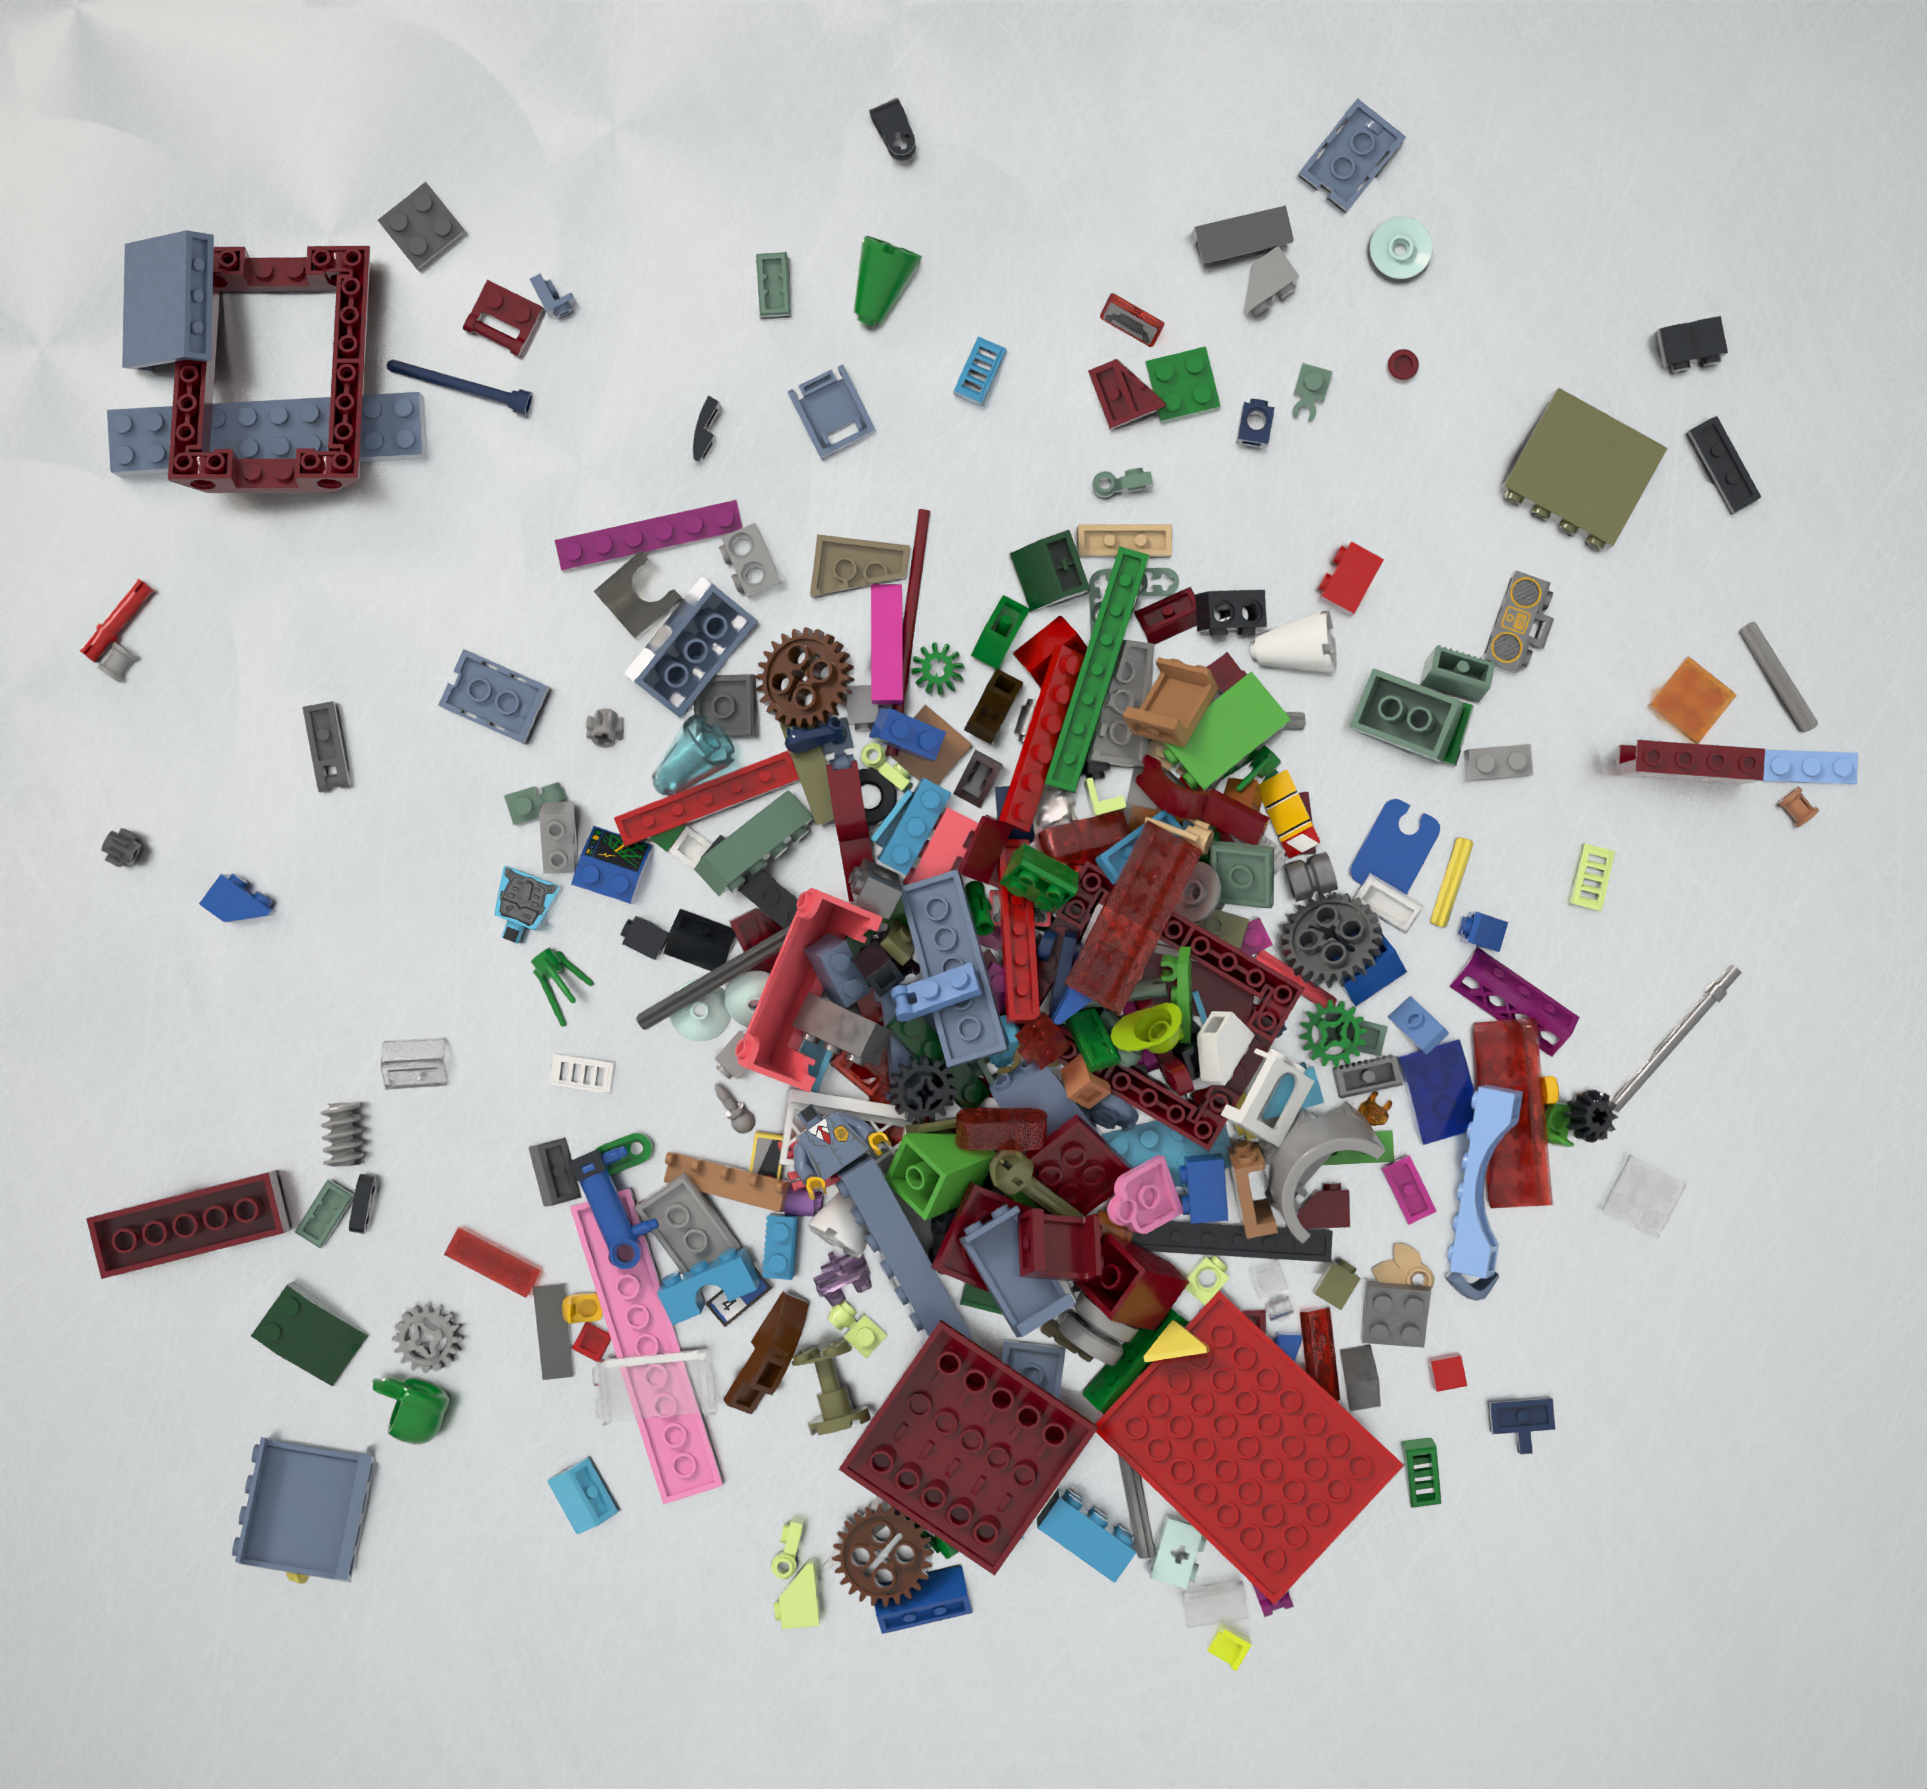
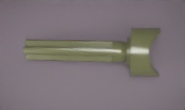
M1003 1148L990 1161L989 1170L994 1186L1006 1195H1014L1021 1190L1053 1215L1086 1217L1032 1176L1033 1162L1018 1150ZM1005 1160L1011 1164L1009 1167L1003 1165Z

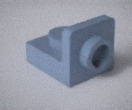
M541 273L530 278L549 317L555 315L558 318L573 310L572 305L577 302L572 293L554 300L558 293L551 279L544 281Z

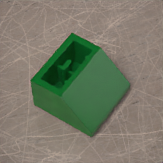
M1023 843L1013 852L1000 884L1007 887L1011 894L1025 897L1034 902L1035 906L1039 909L1055 913L1076 895L1078 890V872Z

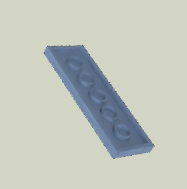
M958 869L902 886L903 893L901 899L923 979L972 962L976 968L982 990L981 995L932 1012L947 1068H954L1009 1051L961 874L958 873Z

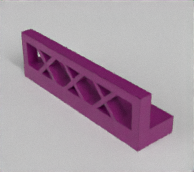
M1479 947L1472 952L1465 967L1450 985L1455 991L1551 1057L1572 1035L1580 1018ZM1468 975L1479 983L1480 988L1471 989L1462 981ZM1489 996H1499L1504 1000L1506 1006L1494 1005L1490 1001ZM1524 1013L1530 1018L1531 1024H1522L1516 1020L1515 1014ZM1540 1031H1550L1558 1039L1554 1044H1551L1542 1038Z

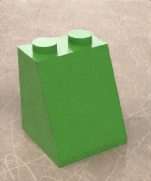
M907 1133L899 1145L885 1180L926 1221L959 1207L970 1181L982 1186L989 1172V1163L996 1153L976 1134Z

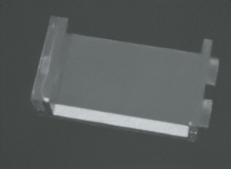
M712 1348L600 1359L597 1362V1367L592 1370L594 1387L599 1386L600 1399L595 1401L597 1418L602 1417L603 1425H610L612 1421L703 1413V1416L716 1415L718 1411Z

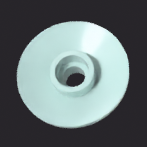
M1404 216L1393 217L1381 223L1373 233L1370 241V255L1377 269L1386 276L1395 279H1407L1419 274L1427 266L1432 255V240L1427 229L1417 220ZM1396 245L1404 246L1405 253L1403 255L1395 253L1394 247Z
M756 969L748 970L732 979L728 984L725 992V1006L730 1016L739 1024L746 1027L749 1026L756 1009L749 1002L751 1000H760L770 976L769 972Z
M692 980L683 984L681 987L677 989V991H679L680 989L684 988L685 986L689 985L690 983L696 980ZM722 987L713 990L670 1016L674 1028L682 1036L693 1041H707L717 1037L726 1029L731 1018L725 1006V991ZM699 1004L705 1007V1014L701 1017L696 1016L694 1013L695 1006Z

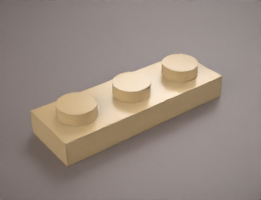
M1078 524L1079 557H1116L1119 546L1148 554L1150 557H1171L1172 524Z

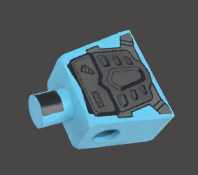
M504 866L494 913L495 916L507 920L501 937L514 943H519L525 927L538 931L562 892L563 887L515 868Z

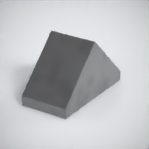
M975 749L953 794L981 808L1003 764Z
M1371 1345L1340 1349L1350 1411L1380 1407L1379 1377Z

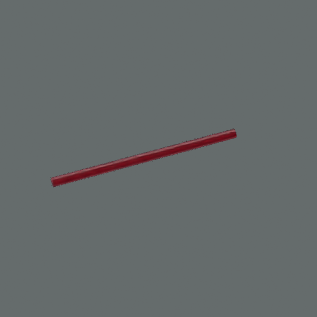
M918 509L902 628L903 704H892L893 710L903 714L931 512L926 509ZM887 745L886 755L898 756L899 750Z

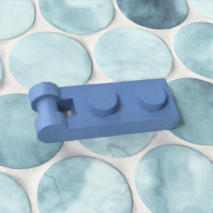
M970 962L909 985L895 986L890 990L892 1001L896 1002L897 1005L895 1009L897 1020L905 1022L981 995L982 990L976 968ZM917 998V1003L909 1004L908 1000Z

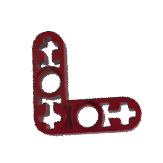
M1151 998L1134 1001L1137 1011L1155 1006ZM1172 1049L1162 1054L1154 1053L1165 1082L1179 1096L1195 1090L1187 1068L1173 1054Z

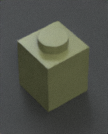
M1343 1259L1339 1263L1331 1260L1312 1292L1339 1310H1342L1361 1279L1354 1274L1357 1268Z

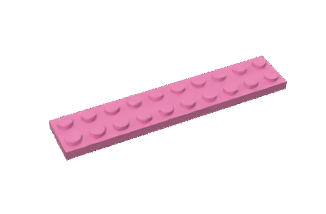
M631 1188L617 1191L631 1225L634 1226L641 1223L639 1214L634 1209L636 1204ZM588 1201L570 1206L617 1359L682 1353L674 1325H672L657 1294L661 1284L646 1236L642 1235L637 1238L643 1246V1256L639 1263L630 1269H619L610 1260L609 1250ZM623 1244L619 1247L618 1253L623 1260L629 1261L634 1258V1249L630 1245ZM685 1360L621 1366L620 1369L663 1505L723 1486Z

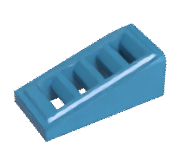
M978 336L953 390V394L982 406L1007 348ZM980 347L997 354L995 360L978 353ZM975 359L992 365L990 371L973 364ZM970 370L987 376L986 380L982 381L969 375ZM966 381H969L982 388L978 392L964 386Z

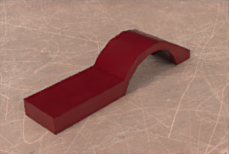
M1148 754L1144 756L1142 763L1145 765L1143 772L1136 777L1135 782L1155 805L1165 812L1180 818L1201 819L1247 844L1259 845L1270 820L1269 817L1215 789L1194 791L1172 782L1164 774L1160 760Z
M857 760L851 761L852 768L834 771L832 764L826 765L849 902L854 901L851 883H849L852 870L856 865L860 867L863 859L874 863Z

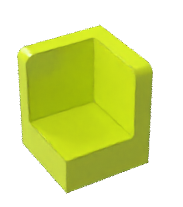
M1222 1622L1207 1651L1227 1662L1231 1669L1237 1671L1252 1644L1249 1637Z

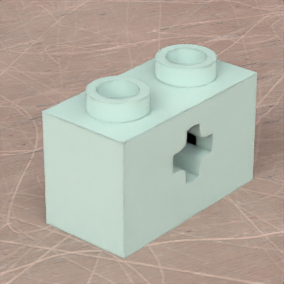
M1166 1513L1155 1556L1149 1571L1150 1578L1187 1589L1188 1582H1194L1199 1564L1194 1563L1197 1551L1203 1552L1207 1539L1190 1523L1180 1521V1517ZM1183 1545L1187 1554H1181L1179 1559H1176L1172 1549L1178 1550L1179 1546Z

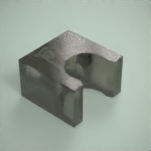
M641 550L594 590V593L637 641L675 610L683 600L675 589L668 591L658 601L648 602L639 598L635 587L637 577L651 564V561Z

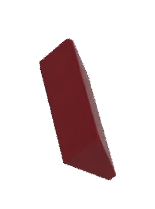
M1191 586L1134 612L1147 642L1154 645L1197 626L1195 594Z

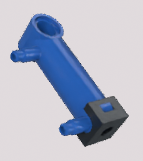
M625 1146L605 1153L599 1148L569 1161L576 1181H579L609 1250L610 1260L619 1269H630L639 1263L643 1256V1246L637 1238L659 1227L656 1218L649 1221L645 1220L634 1226L631 1225L610 1176L608 1165L628 1155ZM627 1244L634 1249L635 1254L632 1260L626 1261L619 1256L618 1250L621 1245Z

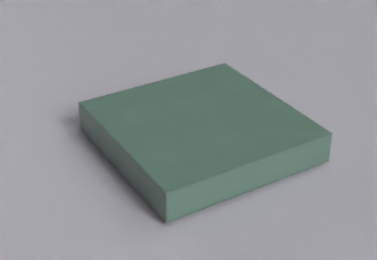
M1213 841L1210 845V866L1217 872L1221 883V894L1218 903L1271 909L1274 905V847Z

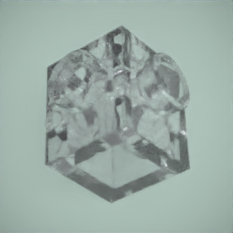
M1044 785L1033 819L1036 825H1041L1054 838L1080 823L1073 809L1076 802L1072 794Z

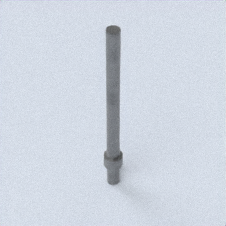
M1731 965L1717 982L1713 981L1705 990L1707 994L1611 1101L1617 1104L1614 1108L1617 1113L1627 1104L1716 1001L1720 1003L1728 994L1726 990L1742 973L1738 968Z

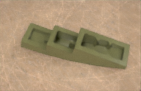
M785 721L783 723L779 722L786 740L788 737L786 733L787 728L791 729V727L785 725ZM807 723V726H806V729H807V730L814 728V727L809 726V724ZM819 746L799 754L790 752L816 826L834 820L826 769L828 764L822 747Z

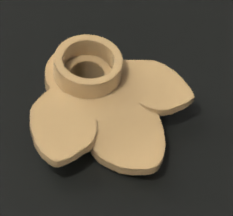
M1403 1243L1394 1244V1260L1383 1261L1372 1269L1378 1282L1415 1285L1412 1281L1414 1275L1422 1274L1424 1280L1420 1285L1430 1286L1431 1289L1434 1285V1275L1427 1266L1422 1265L1419 1252Z

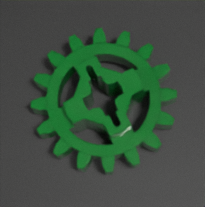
M1330 999L1327 1000L1326 1008L1316 1003V1013L1305 1012L1309 1021L1300 1022V1026L1306 1028V1033L1299 1034L1298 1036L1300 1039L1307 1040L1302 1049L1303 1051L1310 1049L1313 1051L1310 1056L1312 1061L1321 1057V1066L1325 1067L1328 1061L1332 1060L1333 1066L1337 1068L1341 1059L1346 1064L1351 1063L1349 1058L1351 1053L1358 1057L1360 1056V1052L1356 1047L1357 1045H1366V1042L1360 1039V1034L1367 1033V1029L1359 1028V1023L1364 1018L1363 1016L1356 1018L1353 1016L1356 1011L1355 1007L1352 1006L1346 1011L1344 1009V1001H1340L1338 1006L1334 1007ZM1331 1012L1341 1014L1336 1020L1326 1021L1321 1017ZM1350 1022L1353 1027L1352 1042L1347 1038L1346 1031ZM1313 1026L1319 1029L1320 1039L1316 1045L1312 1038ZM1339 1026L1337 1033L1340 1038L1338 1040L1330 1039L1328 1042L1326 1038L1329 1034L1326 1032V1029ZM1336 1046L1344 1050L1334 1055L1325 1053L1330 1047Z

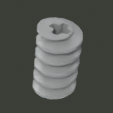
M360 1103L327 1104L329 1108L321 1111V1115L329 1117L330 1120L321 1124V1127L331 1130V1133L322 1136V1140L331 1142V1146L324 1148L323 1152L332 1155V1158L323 1161V1165L330 1167L361 1165L354 1162V1160L361 1158L363 1152L354 1150V1148L361 1145L362 1140L353 1137V1135L360 1133L362 1128L352 1125L353 1122L361 1119V1115L352 1112V1110L360 1107Z

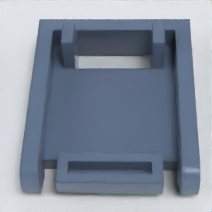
M843 364L837 367L839 374L842 376V379L838 381L831 369L798 385L804 397L798 400V396L793 389L787 391L820 459L876 432ZM853 422L855 423L858 432L831 445L827 435Z

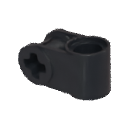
M894 98L870 109L869 113L877 132L882 137L890 156L899 162L910 160L916 151L915 137L899 99ZM901 139L903 143L907 144V148L901 149L900 146H897L896 141Z

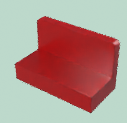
M1058 616L1013 652L1015 658L1027 670L1040 689L1055 645H1064L1083 655L1086 654L1088 648L1079 634L1062 616Z

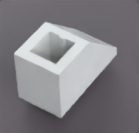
M1212 1011L1197 1035L1200 1077L1204 1084L1225 1086L1232 1078L1236 1066L1242 1056L1248 1051L1249 1044L1255 1036L1233 1012Z

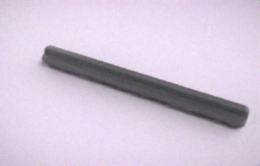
M790 926L639 1013L636 1017L638 1024L643 1030L649 1029L780 952Z

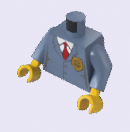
M810 1104L797 1114L807 1130L796 1137L797 1143L793 1148L794 1169L806 1186L809 1198L814 1200L815 1196L812 1190L820 1188L826 1194L827 1190L824 1181L869 1150L868 1144H870L876 1155H882L877 1145L880 1142H886L891 1146V1142L886 1134L877 1132L862 1119L845 1112L837 1114L835 1111L822 1119L813 1104Z

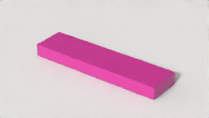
M902 584L871 585L872 704H903Z

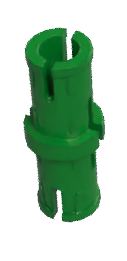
M971 881L966 884L965 889L977 934L982 936L988 935L994 930L992 927L994 923L990 914L992 910L991 902L986 898L983 883Z

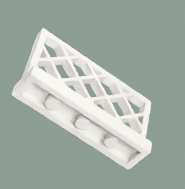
M791 1089L788 1093V1108L779 1165L794 1167V1160L787 1159L789 1145L795 1142L796 1137L801 1134L793 1124L794 1110L802 1111L810 1104H813L819 1114H825L822 1116V1119L834 1111L837 1114L845 1112L868 1121L877 1132H883L891 1125L904 1127L903 1137L906 1134L905 1125L912 1124L915 1116L909 1122L904 1117L905 1112L901 1115L897 1114L894 1109L895 1105ZM875 1123H881L886 1125L879 1129ZM792 1129L796 1136L790 1140ZM901 1141L894 1147L883 1142L888 1151L875 1160L876 1163H879L889 1154H892L894 1157L896 1154L895 1150L899 1148Z

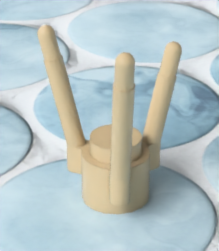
M1149 817L1145 818V823L1183 837L1182 843L1187 844L1186 846L1169 844L1163 850L1189 853L1198 857L1200 853L1205 855L1209 851L1214 839V831L1209 830L1210 824L1199 819H1187L1195 826L1189 825L1186 830H1182Z

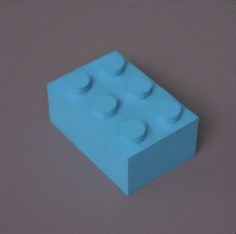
M1058 1488L1037 1517V1528L1115 1583L1137 1553L1134 1540L1132 1539L1133 1535L1120 1525L1116 1529L1108 1524V1517L1098 1509L1092 1507L1091 1510L1085 1508L1083 1503H1081L1082 1499L1071 1490L1067 1489L1064 1493Z

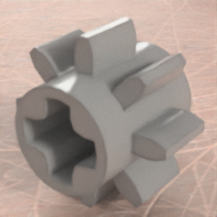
M611 709L596 710L594 717L587 716L586 738H592V742L599 747L613 746L615 739H623V718H618L616 712Z

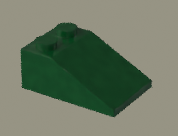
M294 1281L286 1285L251 1334V1337L275 1354L330 1386H334L369 1336Z

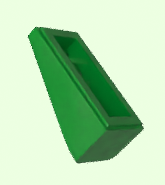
M1432 1438L1403 1441V1458L1410 1507L1442 1504L1437 1447ZM1429 1463V1467L1414 1469V1465ZM1431 1476V1480L1415 1482V1478ZM1429 1488L1433 1490L1432 1493L1416 1495V1490Z

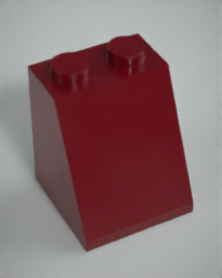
M1108 1233L1101 1243V1255L1104 1259L1102 1275L1089 1282L1074 1281V1283L1111 1321L1155 1331L1190 1281L1171 1262L1113 1233Z

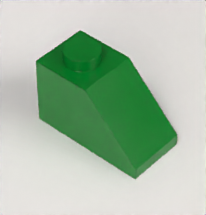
M1002 595L986 623L971 656L999 669L1030 611L1029 608Z

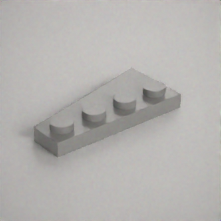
M1131 640L1123 641L1086 761L1137 768L1145 766L1142 760L1148 753V738L1133 734L1122 715L1128 706L1139 709L1151 690L1154 644Z

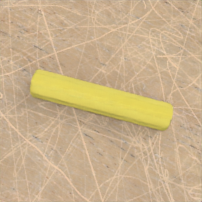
M1458 837L1430 919V923L1433 925L1446 927L1473 847V841Z

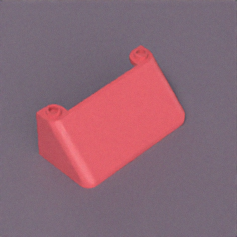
M810 888L799 896L796 914L744 1038L736 1046L735 1055L739 1065L810 1093L816 1078L809 1075L808 1066L809 1064L814 1066L816 1060L798 1051L803 1039L801 1038L803 1031L792 1025L808 992L820 997L823 987L804 949L828 933L842 939L848 936L865 944L867 937L863 936L864 933L868 930L877 932L883 919L882 916L814 888Z

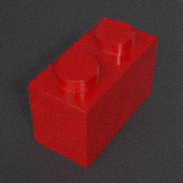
M1352 541L1348 544L1347 548L1341 545L1332 561L1337 564L1332 575L1326 573L1318 587V590L1322 591L1319 599L1349 616H1353L1384 559Z

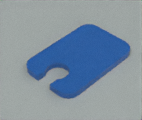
M1399 799L1387 801L1351 865L1350 875L1352 879L1363 885L1371 873L1407 895L1439 836V822L1432 816L1423 813L1419 821L1418 831L1412 835L1404 834L1399 828V820L1407 813L1411 805Z

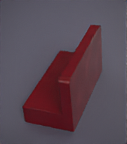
M990 815L982 816L958 869V873L988 884L1013 827L1000 822L999 819Z

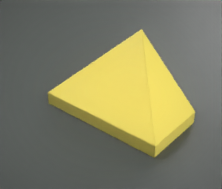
M1172 1320L1144 1355V1361L1150 1362L1207 1353L1210 1350L1206 1343Z

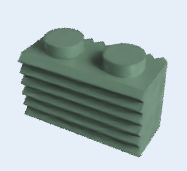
M1438 645L1425 661L1421 684L1480 702L1491 687L1495 663L1494 661L1489 662L1488 659L1483 661L1481 657L1478 659L1476 656L1471 657L1470 654L1465 655L1464 652L1459 653L1458 650L1453 651L1452 648L1448 650L1446 646L1442 648Z

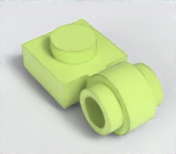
M870 743L863 748L861 759L868 768L879 770V773L904 794L913 786L908 780V777L911 775L898 763L892 767L886 762V751L881 745ZM872 752H878V758L874 761H870V754Z
M846 1300L841 1304L837 1302L829 1311L831 1315L828 1317V1320L840 1331L844 1327L850 1328L843 1338L865 1358L887 1337V1333L865 1313L857 1321L855 1315L858 1313L857 1310Z
M792 1517L790 1525L784 1524L780 1543H785L784 1552L777 1554L773 1558L771 1564L772 1572L777 1578L788 1579L796 1571L797 1562L795 1558L803 1528V1519ZM783 1561L787 1562L789 1568L783 1570L778 1564Z

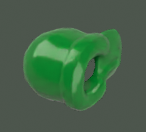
M389 1377L373 1379V1390L375 1392L397 1400L388 1425L389 1435L401 1442L413 1445L427 1443L436 1436L449 1403V1398L444 1390L434 1384L416 1378H407L403 1381Z

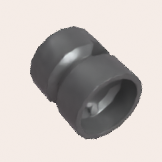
M1327 852L1310 856L1307 863L1300 859L1284 864L1288 884L1295 902L1312 898L1314 891L1325 894L1338 890L1336 876Z

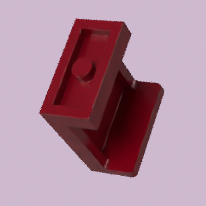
M1031 1208L1017 1215L1020 1277L1089 1282L1102 1275L1104 1267L1100 1241L1102 1238V1226L1100 1225L1098 1214H1091L1087 1217L1044 1214L1043 1209Z

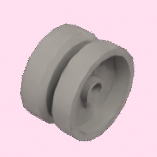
M1081 1291L1076 1298V1305H1074L1078 1314L1067 1313L1059 1324L1058 1330L1070 1342L1103 1363L1115 1366L1123 1354V1348L1118 1341L1131 1342L1139 1327L1111 1321Z

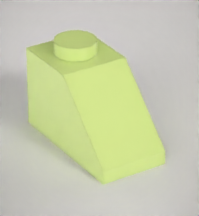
M815 1558L808 1559L780 1593L779 1602H774L775 1620L781 1621L782 1629L820 1625Z

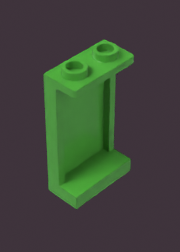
M1251 671L1208 706L1185 747L1164 742L1163 747L1166 750L1162 753L1173 767L1177 764L1185 773L1182 778L1192 790L1198 788L1199 791H1205L1277 731L1288 725L1291 719Z

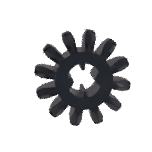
M1588 1089L1585 1092L1575 1093V1100L1567 1102L1571 1109L1570 1112L1563 1115L1570 1118L1566 1128L1574 1130L1573 1137L1594 1143L1597 1140L1608 1139L1607 1131L1612 1132L1616 1130L1612 1121L1619 1117L1613 1114L1612 1111L1617 1104L1609 1101L1610 1095L1594 1089Z

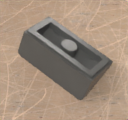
M565 1138L530 1146L529 1152L544 1207L580 1198L576 1179L569 1164L571 1160Z

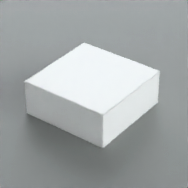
M686 826L669 852L694 869L712 843Z

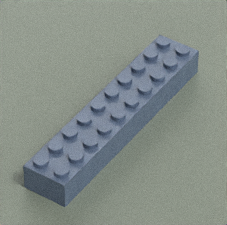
M406 392L363 395L360 463L428 459L424 396L421 393ZM331 397L215 403L212 410L210 452H214V449H233L238 459H296V448H315L316 451H329L328 436ZM172 406L107 410L110 472L117 476L168 474Z

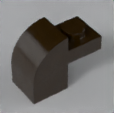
M996 668L964 731L992 744L1024 682Z

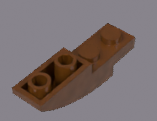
M784 1291L781 1293L751 1340L755 1348L723 1398L727 1406L752 1415L765 1393L773 1396L789 1367L800 1340L809 1306L807 1300Z

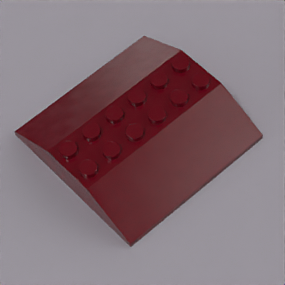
M940 1320L880 1405L838 1470L995 1576L1099 1426Z

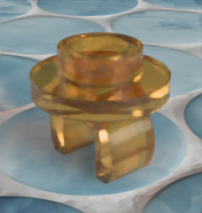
M1376 1091L1367 1098L1366 1102H1362L1358 1109L1372 1126L1386 1124L1389 1119L1387 1112L1392 1107L1391 1100H1388L1383 1107L1376 1104L1375 1099L1378 1095Z

